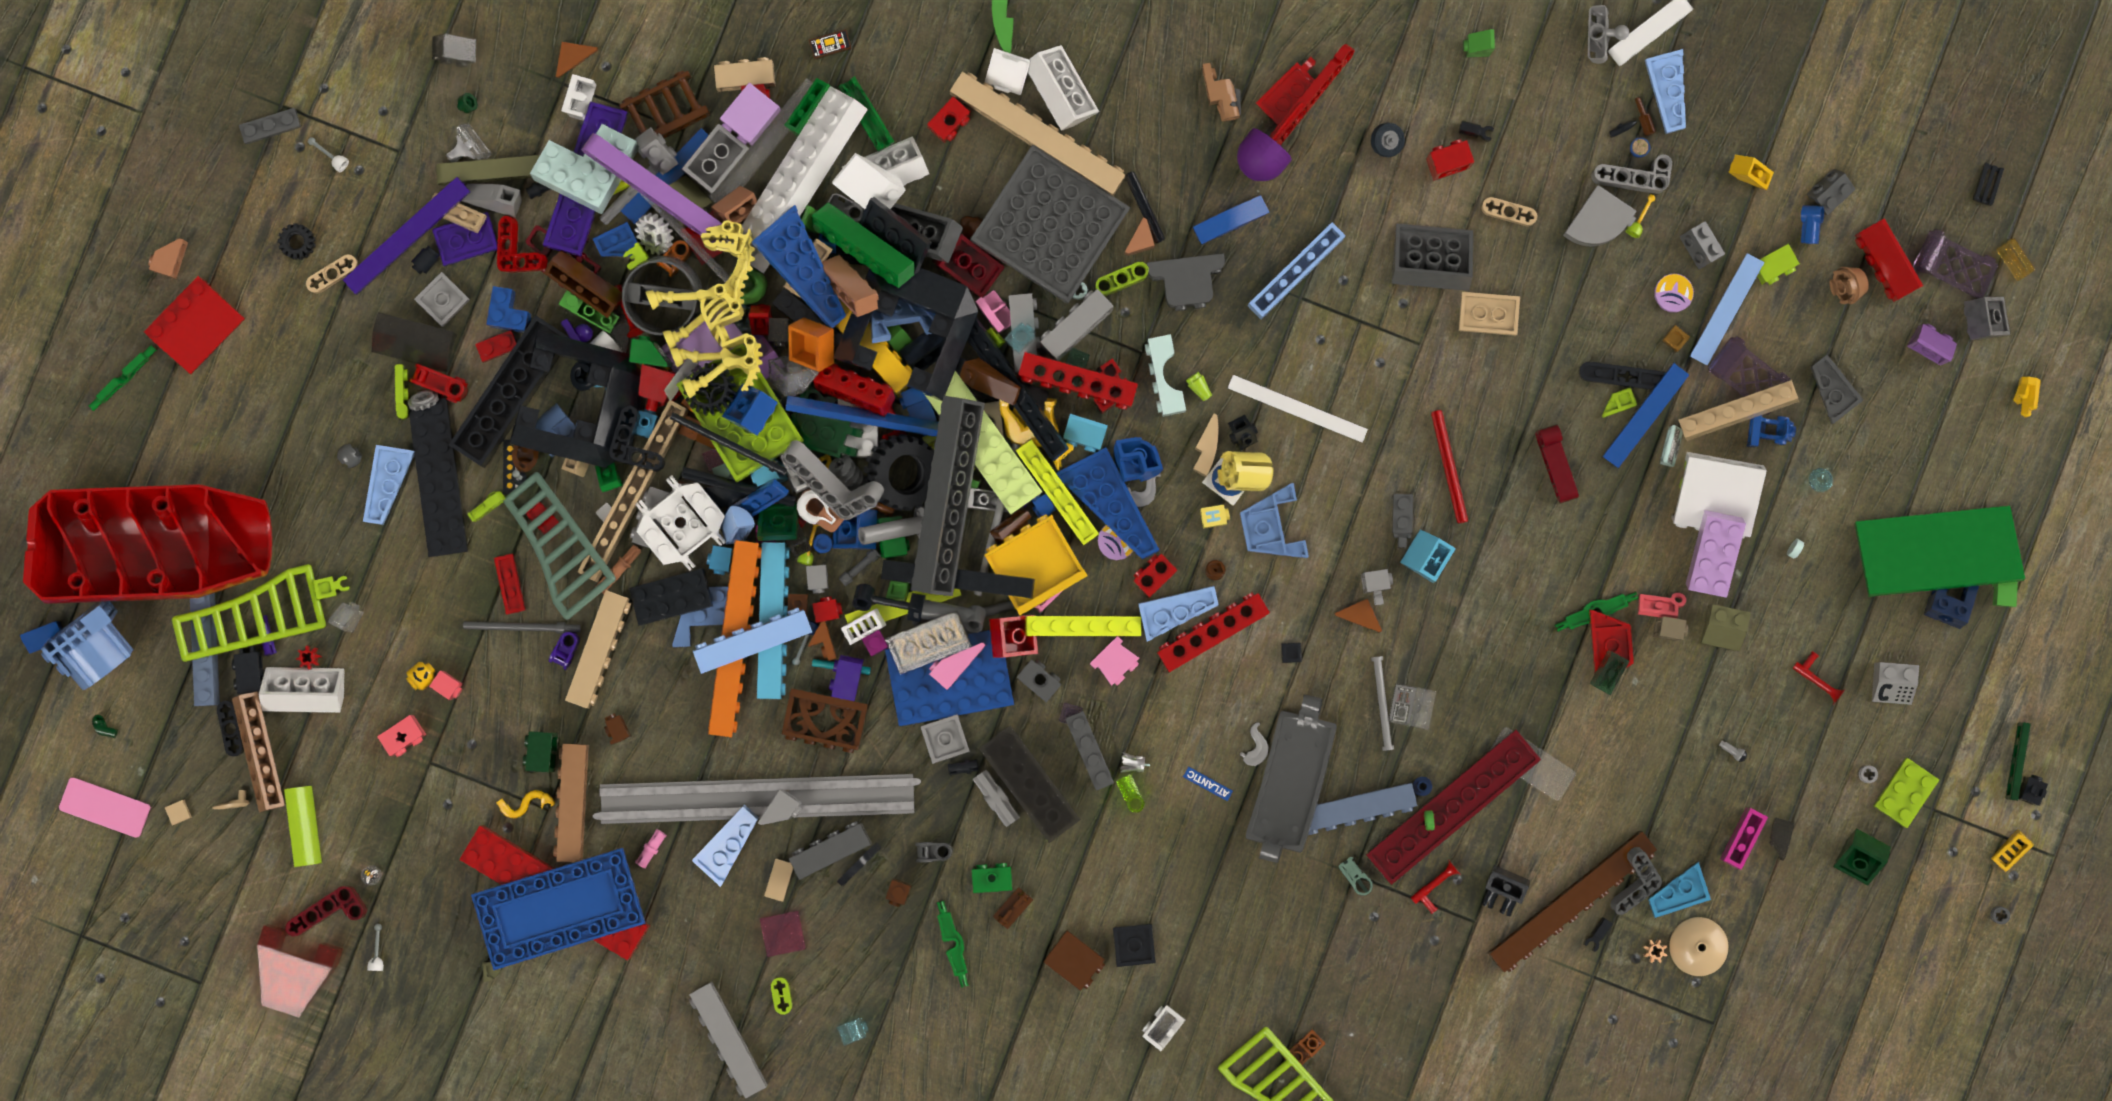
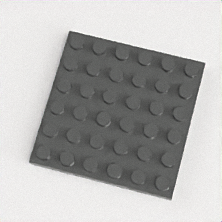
M1032 145L970 241L1068 304L1130 207L1043 150Z

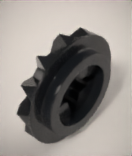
M578 361L571 369V383L580 391L590 390V388L596 386L586 382L588 376H586V379L581 378L584 372L589 373L590 364Z

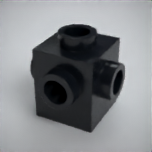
M1245 415L1228 423L1231 434H1229L1230 440L1233 445L1237 444L1240 450L1258 442L1255 435L1258 433L1254 423L1249 422Z

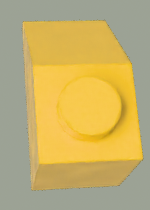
M1736 154L1729 173L1738 180L1764 190L1768 189L1774 174L1772 170L1756 158Z

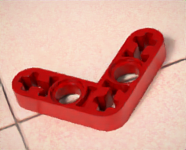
M503 216L498 223V269L508 273L543 271L548 264L547 257L536 252L517 253L518 222L514 217ZM509 239L510 246L506 249L505 242ZM522 258H524L525 264L521 268L519 262ZM538 260H539V263H537V264H533V263H532V261H538ZM510 261L512 262V265H505V262Z

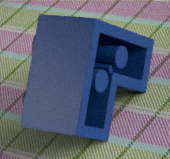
M493 286L486 323L489 327L524 333L530 324L532 314L528 311L513 309L516 294L514 290Z

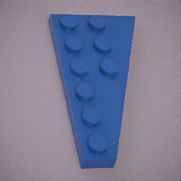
M1107 448L1056 473L1062 483L1142 560L1160 551Z

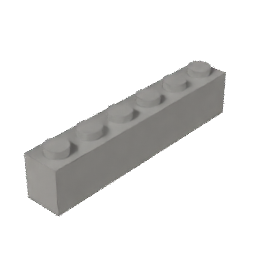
M713 982L690 993L691 998L689 1002L693 1009L697 1008L699 1011V1021L703 1027L707 1026L709 1030L707 1035L712 1044L716 1043L719 1049L717 1054L721 1061L725 1060L728 1068H726L728 1075L731 1079L735 1078L738 1084L735 1087L739 1095H744L746 1099L766 1088L768 1084Z

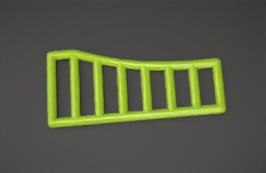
M306 564L287 569L254 590L232 600L173 616L172 624L182 661L187 662L325 628L326 621L321 602L316 597L313 584L315 578L311 565ZM302 573L306 575L317 622L305 624L294 580V575ZM285 579L298 627L286 629L275 585ZM267 590L278 627L277 632L269 634L266 633L257 597ZM250 600L259 636L247 639L239 605ZM229 608L232 609L239 641L227 643L220 615L221 611ZM212 614L220 646L208 648L200 618ZM193 620L200 650L188 653L181 622Z
M1268 1027L1262 1028L1218 1066V1070L1234 1087L1258 1101H1281L1304 1081L1309 1084L1312 1090L1299 1101H1312L1316 1096H1319L1323 1101H1333ZM1266 1036L1273 1046L1235 1077L1228 1068ZM1278 1051L1286 1059L1254 1088L1242 1083ZM1291 1066L1299 1073L1294 1080L1271 1099L1260 1093Z

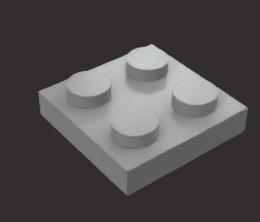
M443 272L414 299L442 327L470 301Z
M958 714L921 726L932 764L970 752Z

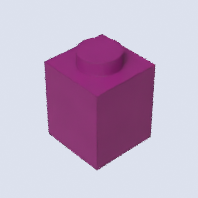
M880 630L862 639L872 657L889 648Z

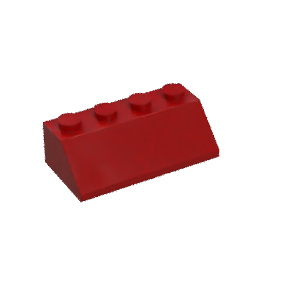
M1885 218L1855 235L1857 246L1865 252L1867 263L1873 266L1876 271L1875 277L1884 285L1885 294L1890 300L1892 299L1895 302L1923 286Z

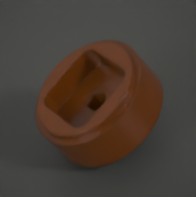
M1218 560L1210 561L1205 569L1207 577L1215 581L1220 580L1225 574V565Z

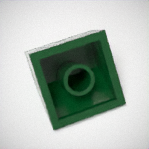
M1856 828L1846 840L1833 867L1869 885L1887 864L1891 847Z

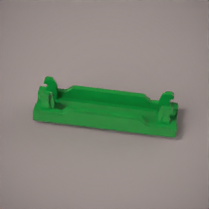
M855 76L846 83L839 85L838 87L842 93L854 98L868 109L860 123L876 150L880 152L894 144L895 141Z

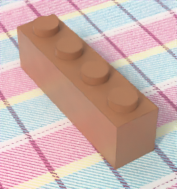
M838 255L822 262L826 276L830 279L834 293L857 317L878 309L877 300H879L876 290L872 289L868 282L863 280L859 273L850 267L848 261H845Z

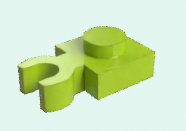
M332 576L314 580L313 584L317 600L337 596L336 590L348 591L349 586L342 587L340 585L341 581L347 580V577L342 576L335 582H333Z

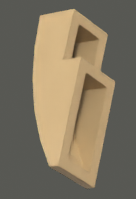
M1213 414L1195 450L1201 452V455L1193 470L1207 477L1217 449L1218 417L1216 414Z

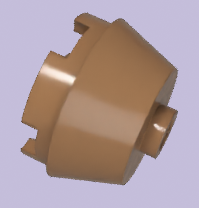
M1840 267L1833 272L1834 276L1830 280V289L1833 296L1837 295L1841 300L1839 303L1854 304L1867 293L1868 279L1860 268Z

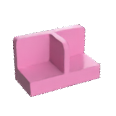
M994 290L984 298L981 297L975 301L977 307L999 334L1011 326L1010 310Z

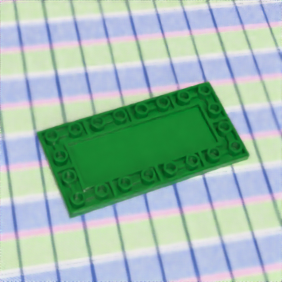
M2010 506L1855 522L1868 597L2017 582L2026 579Z

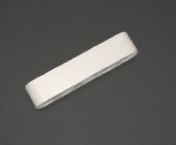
M1672 0L1632 31L1625 40L1619 41L1607 52L1620 67L1693 10L1692 6L1687 0Z

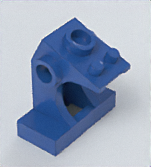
M1760 415L1751 418L1747 447L1755 448L1759 446V439L1775 441L1774 444L1786 445V442H1791L1792 437H1795L1796 426H1794L1789 417L1778 416L1777 420L1763 418ZM1766 424L1777 425L1775 435L1765 434Z

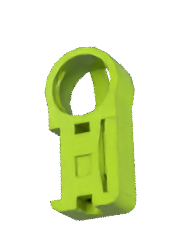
M501 491L492 492L482 504L468 512L467 515L472 522H477L501 505L506 498Z

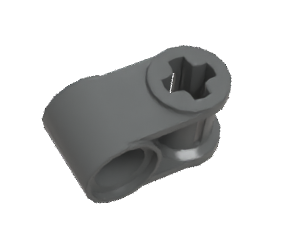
M945 842L915 843V846H917L916 862L944 861L953 854L952 846ZM941 846H945L949 850L946 857L940 856L938 852Z

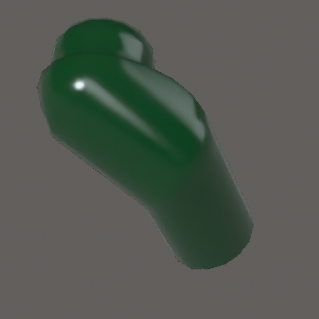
M97 714L92 718V725L98 735L116 738L118 729L108 727L102 715Z

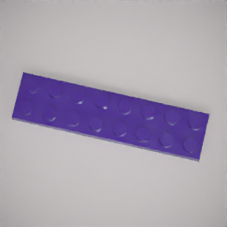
M590 101L574 153L582 157L585 153L581 150L592 133L596 134L601 124L622 134L628 116L627 111ZM559 194L543 246L581 257L596 211Z

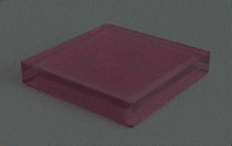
M799 910L760 918L767 957L806 949Z

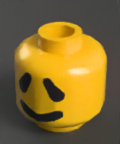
M418 662L407 671L408 677L406 680L414 690H424L435 679L433 673L436 671L429 663L425 665L423 662Z

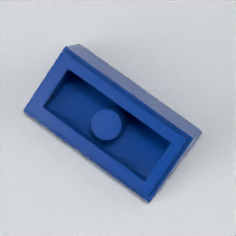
M55 621L20 635V638L29 654L41 650L46 641L63 628L60 621Z

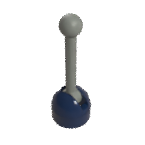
M808 620L812 633L805 635L796 658L792 660L794 665H799L800 656L809 636L814 635L819 627V624Z

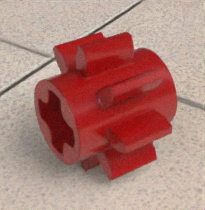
M305 646L304 651L298 650L300 656L296 660L301 662V668L307 665L308 670H312V665H320L317 661L322 656L317 655L318 648H313L310 651V646ZM306 654L311 655V661H307L308 658L306 657Z

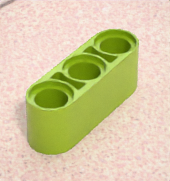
M1136 262L1100 277L1096 281L1095 289H1098L1104 296H1108L1140 283L1148 277V266L1144 262ZM1142 267L1145 270V274L1137 276L1134 270ZM1119 275H1125L1127 282L1120 284L1116 278ZM1106 282L1110 288L1107 291H1101L1099 284Z

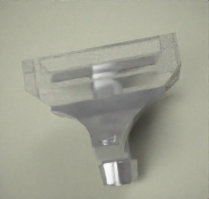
M460 124L455 129L457 145L446 156L451 162H457L463 156L477 160L487 159L492 153L470 124Z

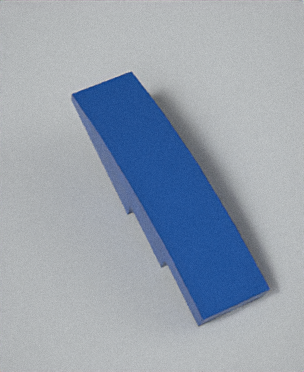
M1260 195L1194 226L1193 230L1200 244L1203 245L1217 237L1219 238L1233 230H1237L1270 212Z

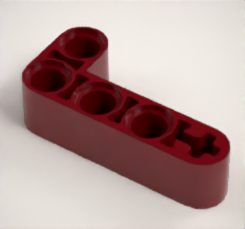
M1558 424L1536 431V439L1558 502L1561 504L1579 498L1578 490L1561 443L1563 437Z
M342 886L289 920L285 930L292 937L303 935L341 909L349 919L359 920L366 916L367 907L352 886ZM344 889L350 893L348 900L342 898V891ZM328 900H330L333 903V909L331 911L327 910L325 907V903ZM354 906L360 908L359 916L353 914L352 909ZM311 911L315 912L317 915V919L315 922L309 919V913ZM302 922L305 923L304 925L298 927L297 931L293 930L295 924H299Z

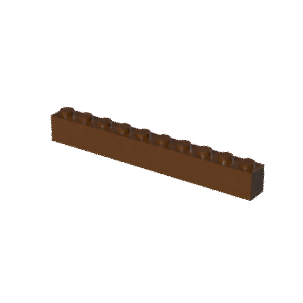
M1638 831L1487 952L1500 970L1504 973L1506 971H1513L1518 966L1516 964L1518 961L1529 958L1533 954L1532 950L1537 946L1539 948L1544 946L1548 942L1547 938L1552 934L1554 936L1559 934L1564 929L1562 927L1564 924L1574 922L1579 917L1577 915L1579 912L1590 909L1594 905V900L1598 897L1600 899L1605 897L1609 893L1608 889L1613 885L1615 887L1620 885L1624 881L1623 877L1628 873L1630 875L1635 873L1627 860V854L1632 848L1640 847L1651 860L1655 856L1654 852L1657 849L1643 831Z

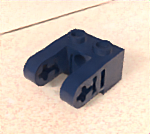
M1979 586L1964 587L1960 600L1947 596L1948 589L1932 590L1924 615L1961 629L1969 622Z

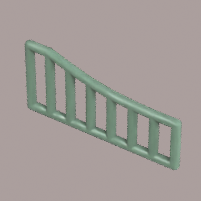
M533 473L505 497L506 500H503L504 504L524 531L538 557L553 604L563 618L569 620L616 580L615 575L540 473ZM536 482L542 490L518 509L513 500ZM547 496L552 505L528 524L523 515ZM558 511L563 520L537 540L533 530ZM566 526H569L574 534L546 557L542 546ZM579 540L585 549L552 575L549 564ZM590 555L595 564L558 594L555 583ZM601 570L606 579L567 610L562 601Z

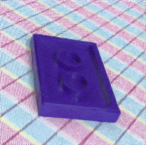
M488 212L483 213L487 218L478 234L455 223L432 229L444 267L497 250L498 242Z

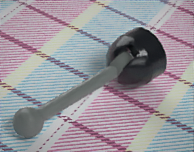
M518 470L512 472L511 480L515 485L519 486L527 479L525 472Z

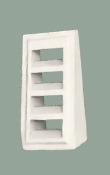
M876 608L842 627L841 630L849 644L852 645L886 626V623ZM870 616H873V618H874V620H875V622H876V624H877L878 626H875V624H874V622H873V620H872V618H871ZM866 619L871 628L870 630H868L863 620ZM857 623H859V625L861 626L864 632L863 634H861L859 628L857 627ZM850 627H852L857 635L856 638H854L853 634L851 633L849 629Z

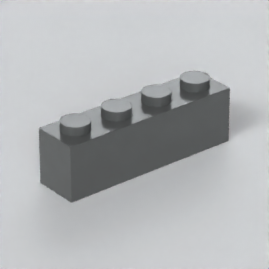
M1083 710L1064 717L1096 791L1113 784L1114 781Z

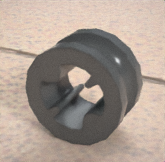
M1997 906L1992 909L1990 916L1995 923L2006 924L2010 919V912L2002 906ZM2003 910L2002 913L2005 914V917L2000 918V921H1998L1996 913H2000Z

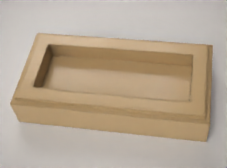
M775 859L765 897L784 902L793 872V866L790 862Z

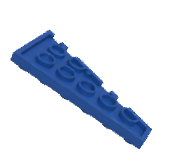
M794 205L751 243L826 326L834 328L846 317V314L832 289L830 279L826 276L823 269L824 266L812 240L809 239L803 221H801L798 215L797 207Z

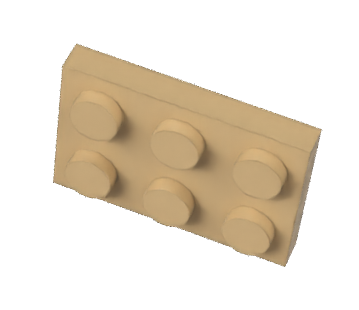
M1462 292L1458 331L1517 336L1520 296Z

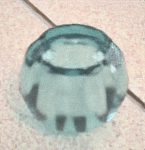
M1824 468L1813 470L1808 478L1810 487L1817 492L1828 491L1833 484L1832 474ZM1822 476L1825 482L1820 485V481H1817V478Z

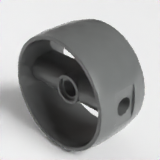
M656 256L643 261L632 269L623 286L622 301L628 318L635 326L650 334L663 335V331L671 330V332L680 331L679 328H685L699 314L701 302L699 300H683L668 303V301L664 300L659 303V306L692 310L686 322L674 328H660L649 324L638 314L633 303L650 305L645 293L646 291L689 293L703 290L697 273L687 263L671 256ZM662 262L680 269L690 280L693 289L635 283L633 281L637 273L645 265Z

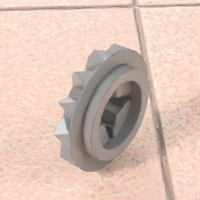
M424 390L414 394L408 400L409 408L415 411L430 408L439 400L438 393Z

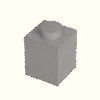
M827 565L806 566L808 590H813V594L825 593L824 589H829Z

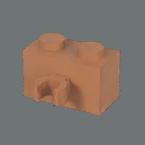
M739 186L711 206L715 218L721 223L729 220L741 224L742 221L746 220L757 199L752 191Z

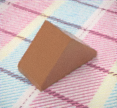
M1143 218L1125 251L1127 256L1155 247L1147 219Z

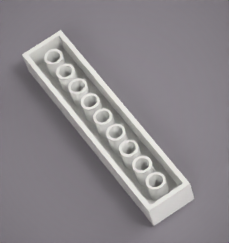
M831 86L828 88L742 224L743 235L750 229L752 240H754L794 205H796L800 217L868 110L866 107ZM751 244V247L755 248V252L752 253L755 261L751 262L750 266L764 273L770 263Z

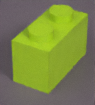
M1787 244L1759 259L1764 264L1757 277L1762 285L1767 282L1771 285L1779 280L1778 276L1785 273L1787 276L1795 272V267L1800 263L1790 245Z

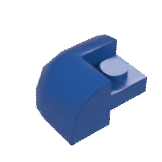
M1141 437L1115 441V464L1120 469L1123 482L1137 479L1140 482L1146 481L1162 472V463L1155 445L1152 446L1149 442L1142 440Z

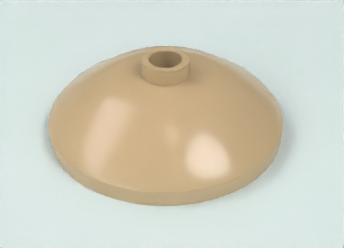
M1693 917L1684 920L1674 929L1669 941V951L1673 962L1680 970L1693 976H1706L1717 971L1725 962L1728 954V940L1723 929L1714 921L1703 917ZM1700 944H1703L1705 947L1703 951L1698 949Z

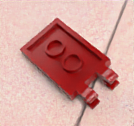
M1312 57L1302 66L1297 62L1256 102V105L1277 126L1315 80L1308 73L1316 64Z

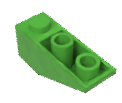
M566 290L558 304L609 334L619 319V316L614 313L609 318H606L568 290Z

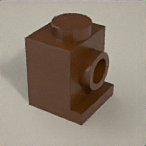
M614 713L605 717L607 726L604 729L608 737L612 736L611 745L631 737L622 715L616 716Z

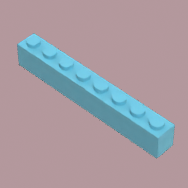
M762 542L759 622L762 621V624L770 622V617L779 614L781 617L787 615L788 606H785V598H788L789 586H785L786 578H789V567H786V559L790 558V547H787L786 543ZM784 643L758 652L757 699H782V695H786V684H782L783 676H786V664H783V656H787V645H784Z

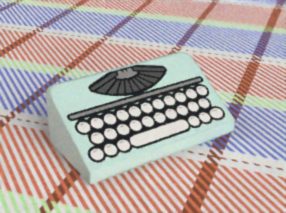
M1676 425L1668 428L1660 459V464L1670 467L1675 466L1683 434L1682 429Z

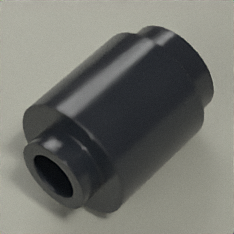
M427 246L425 249L422 248L411 261L414 264L412 268L420 275L422 272L427 274L438 261L437 258L440 255L430 246Z

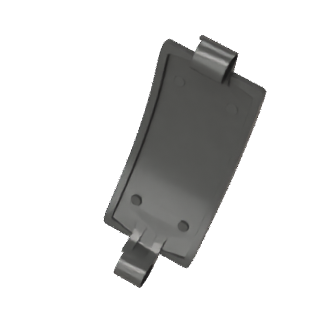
M1304 694L1299 715L1286 711L1280 712L1265 773L1246 832V839L1263 843L1259 859L1278 863L1283 849L1299 853L1304 849L1322 790L1337 728L1335 723L1319 720L1323 702L1322 698Z

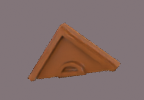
M562 42L556 78H561L566 72L581 64L586 58L597 52L598 48Z
M1368 599L1334 613L1336 617L1377 632H1382Z

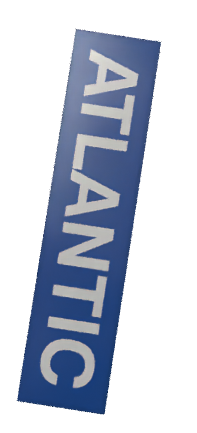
M1188 767L1183 776L1228 801L1233 792Z

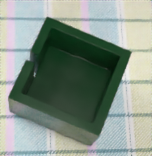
M529 731V735L525 736L524 743L525 747H527V755L524 754L523 766H526L525 771L555 772L556 755L551 754V750L557 751L558 733Z

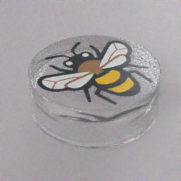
M367 866L361 872V879L366 885H376L382 878L381 870L376 866Z

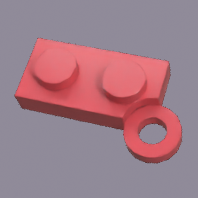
M1674 593L1671 598L1640 594L1638 599V615L1665 616L1677 619L1678 608L1685 605L1686 597L1682 593ZM1675 598H1680L1682 602H1676Z

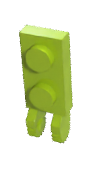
M403 364L395 365L396 416L401 420H406L409 417V410L405 405V400L409 399L408 388L405 389V381H408V369H404Z

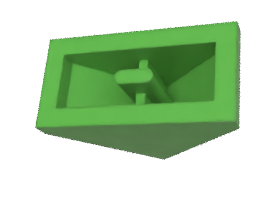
M899 325L889 326L887 329L891 338L887 342L900 355L898 351L913 340Z

